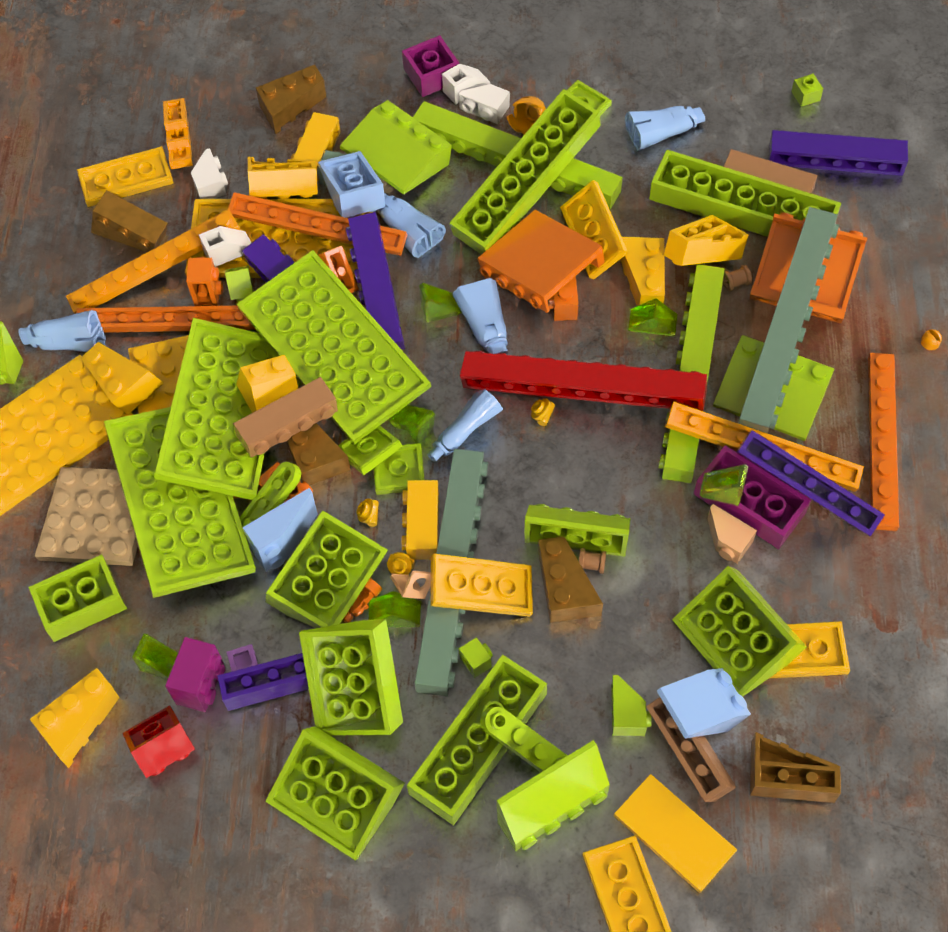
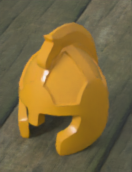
M534 96L522 97L513 103L514 116L513 114L508 115L507 120L512 129L525 135L546 110L545 104Z

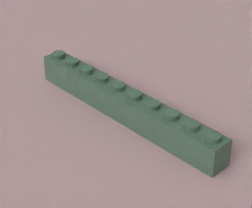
M809 207L739 419V424L767 434L769 428L773 430L775 428L778 415L774 414L776 406H782L786 394L781 392L783 384L788 386L793 371L788 369L790 363H796L799 350L795 349L797 341L802 343L806 328L802 327L804 320H810L813 307H810L809 304L811 299L816 301L820 286H817L816 282L817 279H823L826 265L822 264L824 258L829 259L833 245L829 244L831 238L836 239L840 225L835 224L838 214Z
M454 449L437 554L474 558L471 545L476 544L478 529L474 528L475 521H480L481 506H478L479 498L483 499L485 484H481L482 476L487 477L488 462H484V452ZM431 589L415 688L416 693L448 697L449 688H454L456 672H452L453 663H458L459 647H456L457 638H462L463 623L460 622V615L465 614L466 610L431 606Z

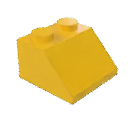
M285 355L240 367L236 384L252 413L299 389L296 374Z

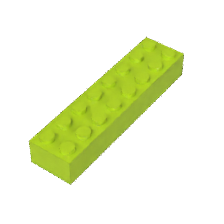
M563 89L449 224L453 235L482 255L523 219L601 126L600 112Z
M666 150L651 182L649 200L703 217L714 215L732 226L767 237L773 222L774 213L780 214L784 212L793 215L794 219L803 220L807 216L809 207L838 214L841 207V202L671 150Z

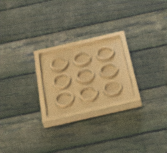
M61 467L35 557L39 561L83 563L102 554L108 565L133 566L138 543L117 470Z

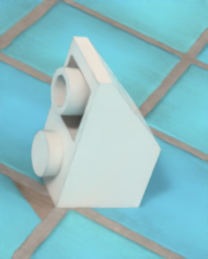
M458 64L442 73L443 92L455 105L459 103V93L461 91L490 84V81L478 69Z
M492 84L463 90L459 93V107L466 113L474 114L486 121L498 124L510 107V92Z
M210 148L204 151L191 171L200 199H215L227 195L225 185H228L225 173L219 172L218 169H221L217 156L213 157Z
M223 226L199 234L203 251L207 258L213 259L215 267L243 256L242 250L251 244L245 231Z

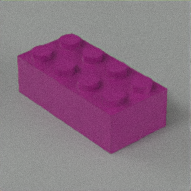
M726 445L698 478L694 490L695 496L710 506L712 504L716 505L757 530L756 535L777 549H780L804 517L811 502L810 498Z

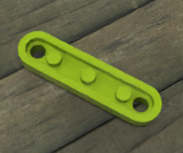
M283 462L276 468L257 493L256 498L251 501L241 514L242 527L284 503L300 481L301 470L297 465Z
M489 707L481 715V726L487 734L540 772L568 756L502 707ZM497 716L500 717V724L498 726L495 723Z

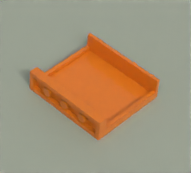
M537 210L531 212L478 257L480 273L484 278L496 280V283L501 288L508 289L516 297L523 298L534 308H539L546 313L550 311L548 300L591 263L599 268L605 263L603 249L600 244Z
M774 213L757 275L750 292V299L777 306L806 218L798 220L788 213ZM839 228L836 239H830L829 244L833 245L829 259L824 258L822 264L826 265L823 279H817L816 285L820 286L816 301L811 299L809 304L810 307H813L811 316L842 323L867 242V237H863V233L850 230L848 233L840 231Z

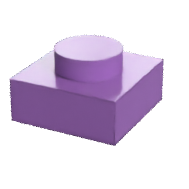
M252 644L227 651L231 671L258 665Z

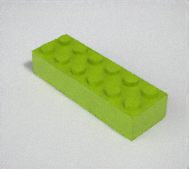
M502 654L407 784L409 795L454 826L508 750L507 747L482 729L480 722L482 713L489 707H502L526 724L547 695V683ZM499 716L495 720L497 726L500 724Z

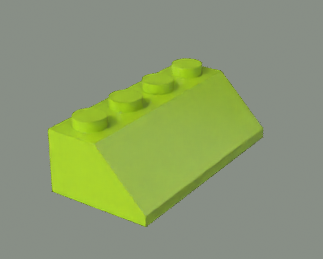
M545 504L529 505L525 516L524 543L538 545V540L564 536L573 550L585 548L586 551L601 553L606 551V554L625 557L631 518H625L619 514L611 516L602 515L595 511H574L568 507L561 509L551 508Z

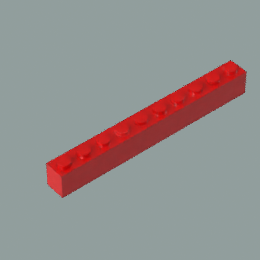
M465 351L460 372L462 386L466 389H486L487 391L670 409L672 403L676 402L704 411L707 391V374L697 371L682 372L674 369L661 370L650 367H629L623 364L608 365L600 362L587 363L577 360H555L550 357L534 358L527 355L491 354L482 351Z

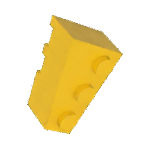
M248 157L250 196L262 199L277 196L280 199H286L295 195L308 198L318 194L315 161L288 159L287 163H275V158H267V162L255 161L254 157Z
M710 215L670 230L664 256L671 259L674 264L681 266L742 259L749 234L714 215Z
M622 237L628 254L622 257L620 261L623 266V272L629 281L630 290L638 310L662 312L665 298L664 238Z
M99 342L80 357L111 403L127 415L164 383L147 369Z
M96 668L30 718V720L61 761L69 768L74 762L73 758L82 746L85 747L89 741L88 737L96 726L103 722L120 697L98 668Z

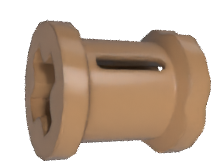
M742 265L740 269L731 272L724 271L723 283L727 291H732L734 287L743 284L747 286L752 284V275L747 265Z
M581 548L579 563L582 568L596 570L600 574H604L606 551L597 553Z

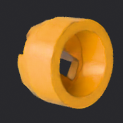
M935 329L927 330L921 338V345L927 350H936L942 341L940 332Z

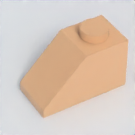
M712 504L707 520L715 551L725 560L738 564L753 543L757 530Z

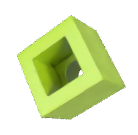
M813 73L794 79L791 92L802 107L820 101L823 87Z
M477 637L459 648V657L473 678L492 668L491 657H493V654L486 643L481 644Z

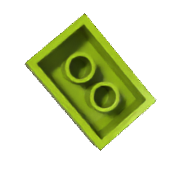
M102 554L29 587L44 628L54 642L127 609L111 569Z

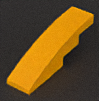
M185 99L163 101L164 126L166 129L171 169L193 166Z

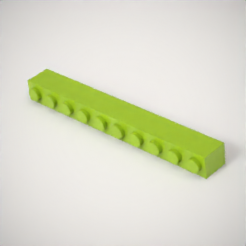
M423 101L413 116L414 119L452 144L451 149L474 157L479 161L492 164L495 167L502 162L521 139ZM573 158L549 187L574 196L588 183L595 180L598 182L607 205L611 210L621 193L623 177Z
M697 264L695 273H690L688 287H693L692 292H687L685 306L690 307L689 312L684 311L682 325L686 326V331H681L679 345H683V351L678 350L676 365H680L679 371L682 372L697 371L707 374L708 383L725 268ZM670 429L669 433L664 432L662 447L667 449L666 455L661 454L658 468L663 469L662 479L692 483L699 442L698 438Z

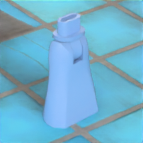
M673 106L659 110L629 111L625 115V127L637 151L674 135L686 132L696 127L698 123L705 122V116L701 108L692 109L690 106H686V109L684 106Z
M384 193L385 207L377 209V212L390 228L407 232L404 246L414 257L419 258L443 240L446 233V228L443 224L418 211L405 200Z
M488 278L459 286L453 292V297L469 323L478 343L484 347L485 352L508 354L506 347L508 344L506 339L507 332L496 280Z
M95 310L40 321L35 324H29L26 328H19L18 331L24 345L31 344L35 348L39 346L43 350L87 352L97 342L105 345L106 341Z
M486 389L475 392L458 417L439 435L438 440L432 444L434 448L427 456L432 461H437L441 456L445 457L454 452V449H457L476 428L503 410L497 399Z

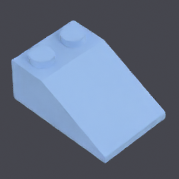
M361 151L318 162L335 208L341 217L351 218L358 214L374 212L385 207L383 183Z
M310 488L243 527L251 551L266 572L280 567L290 557L318 515Z
M723 668L706 670L657 690L685 739L728 732L751 715L747 709L745 699L738 694L732 684L730 675Z

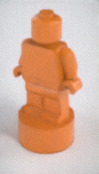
M370 578L342 621L349 623L352 621L353 616L357 617L363 613L364 609H368L369 606L367 604L372 598H376L383 590L382 587Z

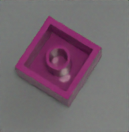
M440 35L402 50L403 69L422 97L443 89L442 73L460 64Z
M188 637L184 638L165 685L176 705L206 713L208 705L213 704L216 697L217 675L224 674L226 669L216 646Z

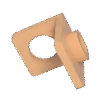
M412 571L410 575L391 574L390 577L401 596L406 598L425 599L431 587V572ZM419 578L426 579L422 587L416 581Z

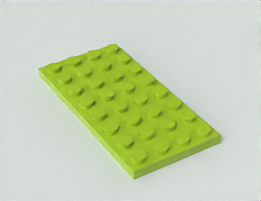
M314 250L237 303L238 309L277 355L286 356L296 377L303 385L319 377L323 379L337 402L338 411L331 418L354 445L431 388L429 380Z
M193 318L154 479L250 500L256 498L265 453L257 454L251 458L237 438L233 423L252 414L236 385L240 367L278 357L277 353L260 333Z
M171 407L104 421L153 598L255 573L256 570L233 496L154 479Z

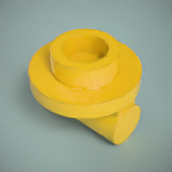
M547 398L537 400L531 407V417L537 420L539 425L547 426L555 404Z
M370 498L362 501L356 511L358 520L370 527L377 526L379 502Z
M396 552L390 554L387 568L391 574L408 575L414 569L416 560L411 559L403 552Z

